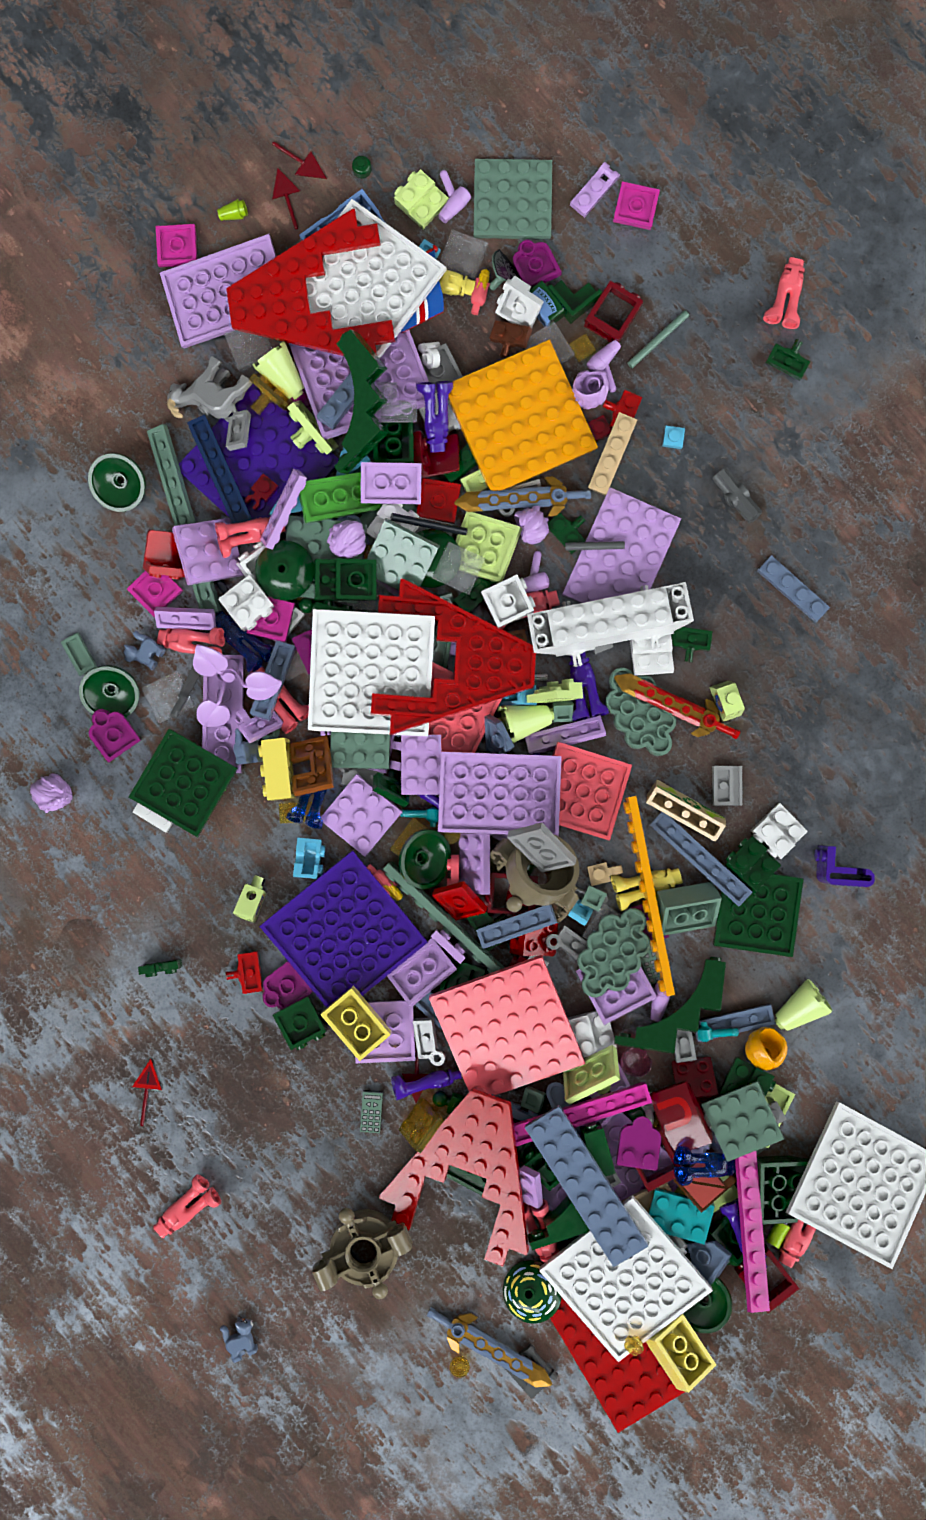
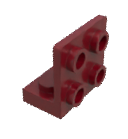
M421 431L413 432L414 463H421L422 478L460 470L459 437L457 434L447 436L448 442L445 443L444 452H430V444L427 443L429 439Z
M711 1057L697 1058V1060L679 1063L676 1060L672 1061L671 1065L675 1084L686 1080L700 1105L703 1102L718 1097Z

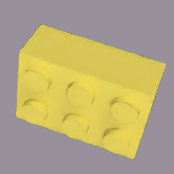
M287 738L261 740V745H258L259 757L263 758V765H260L261 776L265 777V785L262 786L263 796L267 797V800L270 801L296 798L292 785V776L294 775L290 758V740Z
M354 985L320 1014L359 1061L387 1039L392 1032Z
M683 1314L646 1341L678 1390L689 1393L716 1366V1363Z

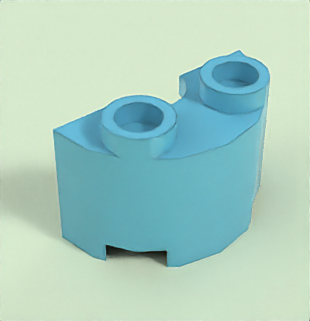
M297 838L293 877L317 879L323 874V865L320 864L321 857H325L326 846L322 845L321 840Z

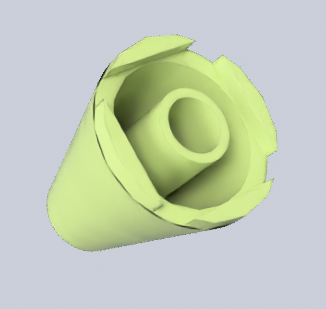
M283 341L280 343L282 348L279 346L273 348L257 360L258 363L255 362L252 366L288 399L293 397L295 400L304 393L302 391L304 385L287 345Z
M547 705L499 706L497 713L501 712V717L498 719L504 724L513 743L551 725L552 720H554L553 710L549 709Z
M808 979L802 983L775 1014L777 1017L775 1022L781 1030L785 1028L789 1031L829 1015L833 1010L826 998L820 994L815 984Z

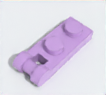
M606 162L601 165L595 175L570 202V206L584 218L620 177V174L617 171H612L609 168L610 165ZM604 175L609 178L606 182L602 179Z

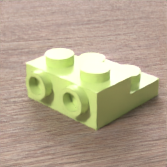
M420 169L417 173L414 171L407 179L408 183L404 187L401 185L396 189L394 201L397 207L424 230L439 214L449 198Z
M574 679L562 680V684H559L558 681L547 682V686L539 687V690H534V694L526 695L527 703H553L556 701L582 699V682H574Z

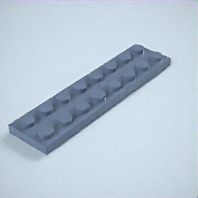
M561 1106L554 1107L525 1125L529 1136L612 1266L619 1265L647 1248L648 1242Z

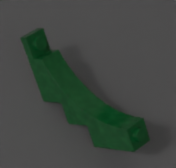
M351 329L343 333L340 340L336 343L348 363L354 387V407L351 423L341 444L348 453L343 454L334 466L338 472L348 474L389 433L375 416L388 400L374 384L388 368L362 336Z
M719 957L706 959L700 981L694 993L677 1012L657 1023L637 1027L635 1038H631V1034L619 1033V1036L614 1038V1045L674 1054L677 1030L697 1033L700 1009L718 1012L721 1010L726 962L721 961L722 958Z
M594 1121L580 1127L582 1141L605 1177L616 1174L604 1128L600 1122ZM567 1195L551 1213L543 1218L545 1229H535L530 1234H527L531 1249L535 1250L589 1231V1228Z

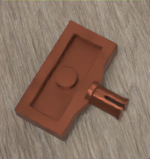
M495 320L489 339L491 342L503 345L499 356L507 358L510 348H526L532 329L530 326Z

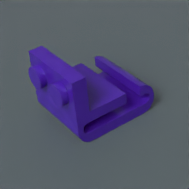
M818 845V849L815 850L814 857L815 861H817L816 876L821 883L870 887L874 884L875 875L869 869L835 866V846ZM830 873L860 874L861 877L860 879L830 878L829 875Z

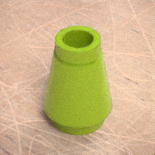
M237 199L217 209L221 221L239 220L248 216L244 200L239 201Z

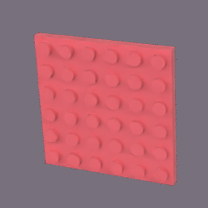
M542 955L429 995L431 1005L469 1092L474 1088L490 1095H498L585 1065L584 1056Z

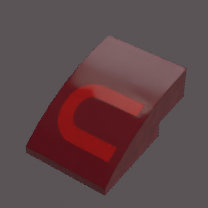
M686 1080L650 1093L656 1116L675 1156L712 1143L713 1133L705 1121L704 1112Z

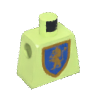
M726 681L709 687L722 722L742 715L745 709L735 682Z
M254 875L251 885H244L233 912L235 916L256 923L266 892L262 890L266 879ZM251 894H256L255 899L249 900Z

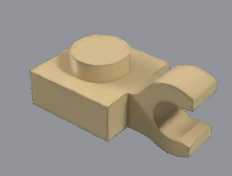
M604 862L587 866L591 886L611 882V875L623 873L622 865L607 868V863Z

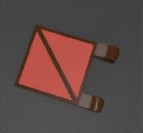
M712 1148L684 1171V1174L673 1180L701 1213L737 1182L734 1173L723 1182L707 1164L716 1155Z

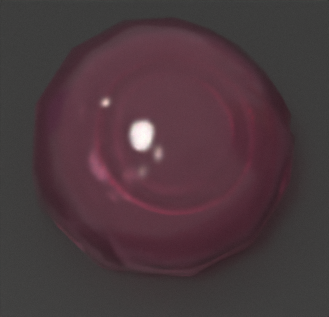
M629 1047L621 1054L620 1065L627 1075L640 1078L646 1076L651 1071L653 1062L645 1049Z

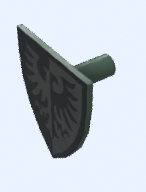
M500 249L495 251L492 256V265L496 278L489 286L493 291L503 281L512 279L514 276L519 278L514 266Z

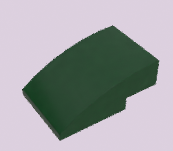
M315 559L314 601L376 600L377 560Z

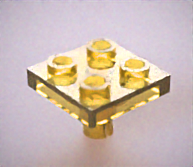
M253 374L249 378L262 393L250 406L257 414L261 415L270 402H274L284 411H288L287 407L289 404L287 401L289 399L277 388L272 390L274 385L263 375L258 377Z
M421 1097L398 1130L412 1148L421 1153L444 1119L426 1099Z

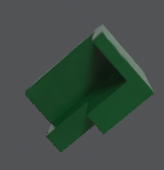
M562 280L554 286L551 284L548 286L549 290L564 308V317L570 324L593 307L602 294L600 289L596 292L590 283L586 284L575 294L570 291Z

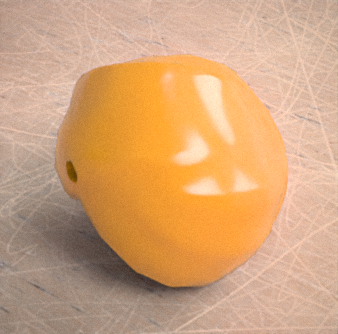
M761 1027L751 1032L745 1045L748 1059L755 1067L761 1070H773L779 1067L785 1060L788 1050L785 1038L774 1028Z

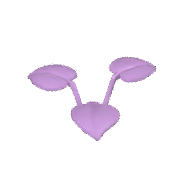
M200 644L196 645L193 658L195 671L207 677L214 676L217 672L221 674L223 679L217 702L206 699L197 708V719L203 726L217 727L228 722L230 711L225 705H220L226 682H232L238 677L242 686L247 688V696L255 700H265L272 697L282 685V680L261 671L250 673L246 677L245 683L241 676V671H237L238 664L234 660H227L223 654L210 647Z

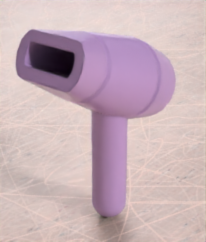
M442 170L440 177L449 199L440 211L439 219L446 224L467 205L471 195L466 188L461 186L454 190L447 171Z
M616 340L600 349L587 363L589 371H605L609 381V391L612 393L616 391V385L609 363L621 348V345Z
M540 551L534 553L530 576L523 578L527 586L526 593L541 591L549 587L547 574L545 572L538 573L542 555Z
M656 982L653 990L657 998L652 1000L651 1020L661 1021L670 996H665L663 992H660L658 982Z

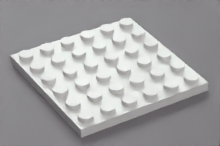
M351 199L337 218L351 209H355L358 226L377 223L381 246L322 256L325 275L306 278L311 313L330 310L333 330L392 320L394 336L396 338L446 272L447 268ZM391 343L376 345L379 358H381Z
M313 609L308 730L389 734L391 716L370 715L372 693L430 698L435 616ZM429 723L394 735L428 736Z
M836 1101L786 1213L893 1269L926 1194V1149Z
M633 1195L626 1199L623 1205L648 1242L647 1248L613 1267L589 1230L581 1234L539 1268L541 1274L618 1362L713 1291L712 1286Z

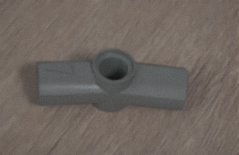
M727 467L712 478L723 492L727 504L732 509L736 508L748 524L758 519L763 511L751 499L747 488L742 483L737 482Z

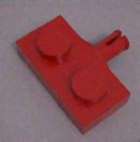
M624 390L616 404L605 400L602 407L613 411L609 427L613 428L619 412L634 418L642 397Z
M258 951L237 954L238 968L236 971L226 972V979L238 978L241 983L242 994L263 991Z

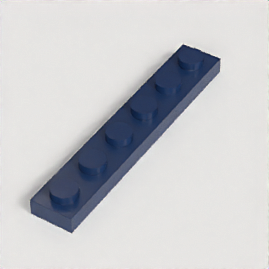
M206 415L187 422L232 524L253 520Z

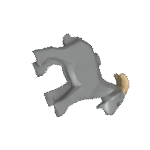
M211 356L206 370L188 389H186V383L181 385L173 383L170 386L167 395V406L176 418H183L178 408L187 405L199 406V410L206 416L210 414L217 419L226 418L232 412H236L235 404L243 399L246 390L253 383L249 378L241 375L236 386L223 389L221 387L222 383L231 374L227 369L224 370L222 368L219 371L218 366L221 362Z

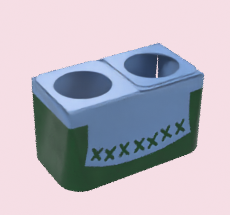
M542 280L530 289L529 292L544 301L537 318L546 329L565 316L564 308Z

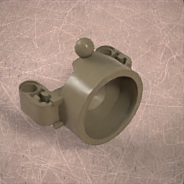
M555 835L563 843V845L577 858L571 846L565 840ZM501 839L490 852V871L497 873L503 866L506 867V875L510 884L509 891L513 895L507 900L506 906L508 910L518 912L521 910L522 904L526 906L534 904L540 906L552 905L557 922H561L579 900L578 895L575 893L577 889L575 884L579 877L578 859H576L575 865L546 871L547 883L537 884L527 874V866L534 864L509 839Z
M343 1208L339 1212L340 1222L334 1230L330 1250L322 1253L323 1259L317 1261L313 1266L312 1274L322 1292L336 1285L338 1278L342 1277L354 1285L363 1286L364 1288L373 1287V1296L377 1299H383L388 1294V1288L382 1282L389 1277L395 1267L398 1256L404 1255L412 1249L413 1241L404 1222L397 1224L395 1220L391 1221L387 1216L375 1210L361 1209L353 1212L350 1208ZM362 1239L369 1240L376 1247V1257L369 1263H359L351 1254L353 1243Z

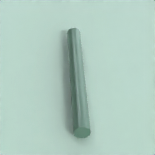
M684 310L627 362L630 368L635 367L689 317L688 312Z

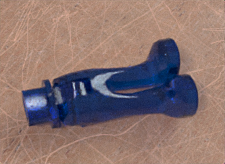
M223 611L215 616L216 627L224 630L225 641L245 658L246 670L249 674L257 671L262 666L263 660L265 662L269 661L274 648L273 645L261 642L254 635L248 634L247 629L243 631L230 615L227 616ZM242 640H245L247 643H249L253 647V649L260 655V657L253 651H251L242 642Z
M327 789L313 792L314 798L305 819L307 826L322 829L323 820L320 816V809ZM313 793L300 795L296 806L287 813L286 819L298 824L303 823L308 801Z
M678 1146L675 1150L673 1160L677 1165L705 1164V1167L674 1168L676 1181L681 1186L690 1185L693 1178H719L732 1176L733 1173H736L735 1159L727 1162L725 1155L722 1153H692L687 1146Z

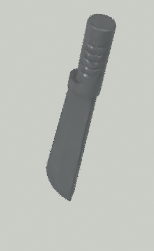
M193 666L170 713L172 718L176 719L200 676Z

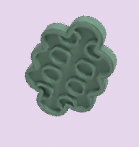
M620 667L615 669L609 676V685L612 691L606 695L604 702L609 713L614 715L613 723L615 728L625 733L624 739L629 747L633 749L646 747L650 754L654 756L667 754L672 747V739L669 732L676 726V717L665 710L623 692L614 677L616 675L633 673L627 668ZM648 675L637 676L656 686L652 677Z
M630 908L625 910L620 917L608 914L599 921L598 931L588 936L587 949L581 951L577 958L579 969L585 973L581 987L586 995L600 997L607 989L621 991L628 986L630 974H634L640 969V957L646 955L651 947L649 937L642 932L646 925V917L641 910Z

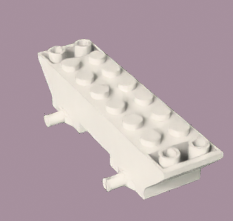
M686 582L654 589H648V585H645V590L641 586V591L575 605H571V602L567 601L566 606L564 601L562 603L563 607L527 614L534 653L553 654L556 657L569 655L573 657L574 667H578L576 659H578V664L581 666L580 654L583 652L594 650L597 646L632 639L634 641L651 640L652 651H656L655 643L657 651L661 650L659 638L664 635L674 634L675 630L694 621Z

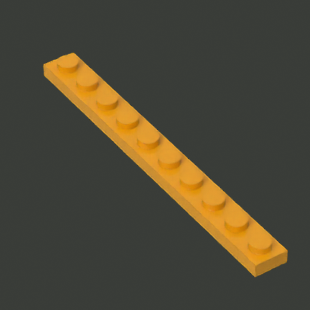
M637 797L625 798L626 802H623L625 814L629 815L630 822H627L629 834L632 833L633 835L631 848L637 856L635 868L641 877L639 889L641 893H644L645 901H642L644 912L648 913L649 918L646 921L648 932L652 933L653 940H650V945L657 959L654 960L656 972H659L661 979L658 980V987L665 996L675 995Z

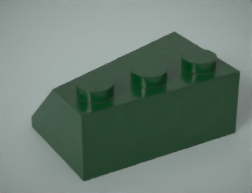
M788 1155L757 1157L762 1224L798 1222V1219L787 1214L786 1210L810 1159Z

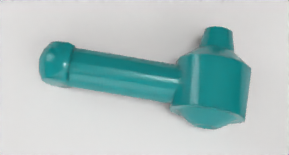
M431 807L426 810H402L403 812L400 814L401 817L426 818L430 822V827H436L439 809Z
M707 1021L701 1022L697 1032L698 1040L702 1042H708L715 1037L738 1036L739 1034L738 1028L712 1030L708 1026Z

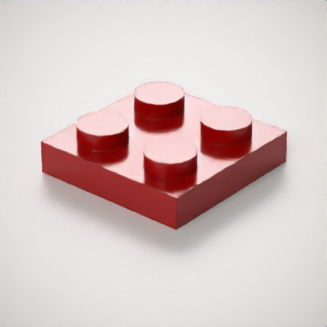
M422 478L421 504H418L416 514L422 518L455 524L458 507L455 505V501L459 499L461 484Z
M464 881L434 889L432 894L455 921L483 914L487 910L485 903Z

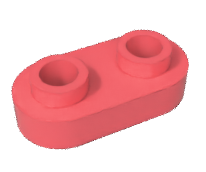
M451 855V859H447V871H451V878H447V886L459 882V855Z

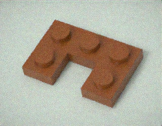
M327 735L289 744L292 763L296 764L310 760L311 772L292 776L295 797L334 788L330 740Z

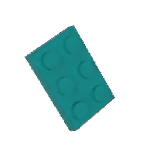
M655 1188L648 1213L667 1235L705 1245L715 1204L712 1203L701 1213L686 1195Z

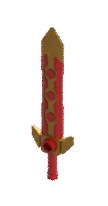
M622 674L614 677L623 692L698 726L699 728L691 732L693 736H705L715 729L732 736L734 739H737L740 735V730L719 722V711L713 701L705 699V709L654 686L652 683L633 674Z

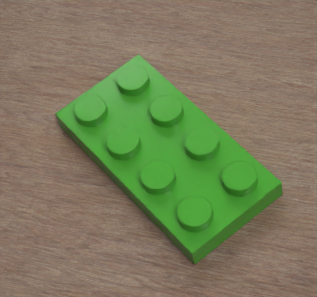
M361 472L306 481L305 488L299 493L305 523L378 511L382 507L381 504L361 503Z

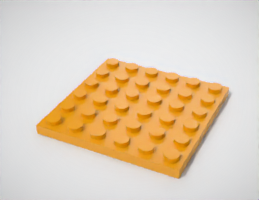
M550 340L453 381V389L449 393L448 401L489 491L506 490L598 448L578 402L575 401L574 392Z

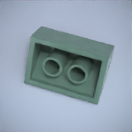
M712 882L657 891L656 900L663 936L716 926L722 898Z

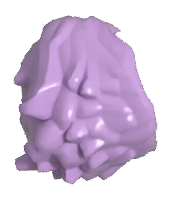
M584 370L577 374L572 391L574 392V397H576L575 401L578 402L580 408L591 409L603 404L609 390L607 374L601 370L590 372Z
M533 506L530 509L529 507L525 508L522 511H517L514 515L517 526L522 528L521 536L523 542L532 545L540 543L549 533L548 518L543 517L544 514L540 511V506Z
M346 520L334 524L329 529L330 533L327 543L330 545L331 552L339 558L350 559L364 551L366 547L365 531L362 524L358 521Z
M52 773L49 776L41 777L30 788L33 801L45 813L63 808L71 802L73 797L70 786L58 774Z

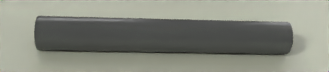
M625 541L565 543V551L625 549Z

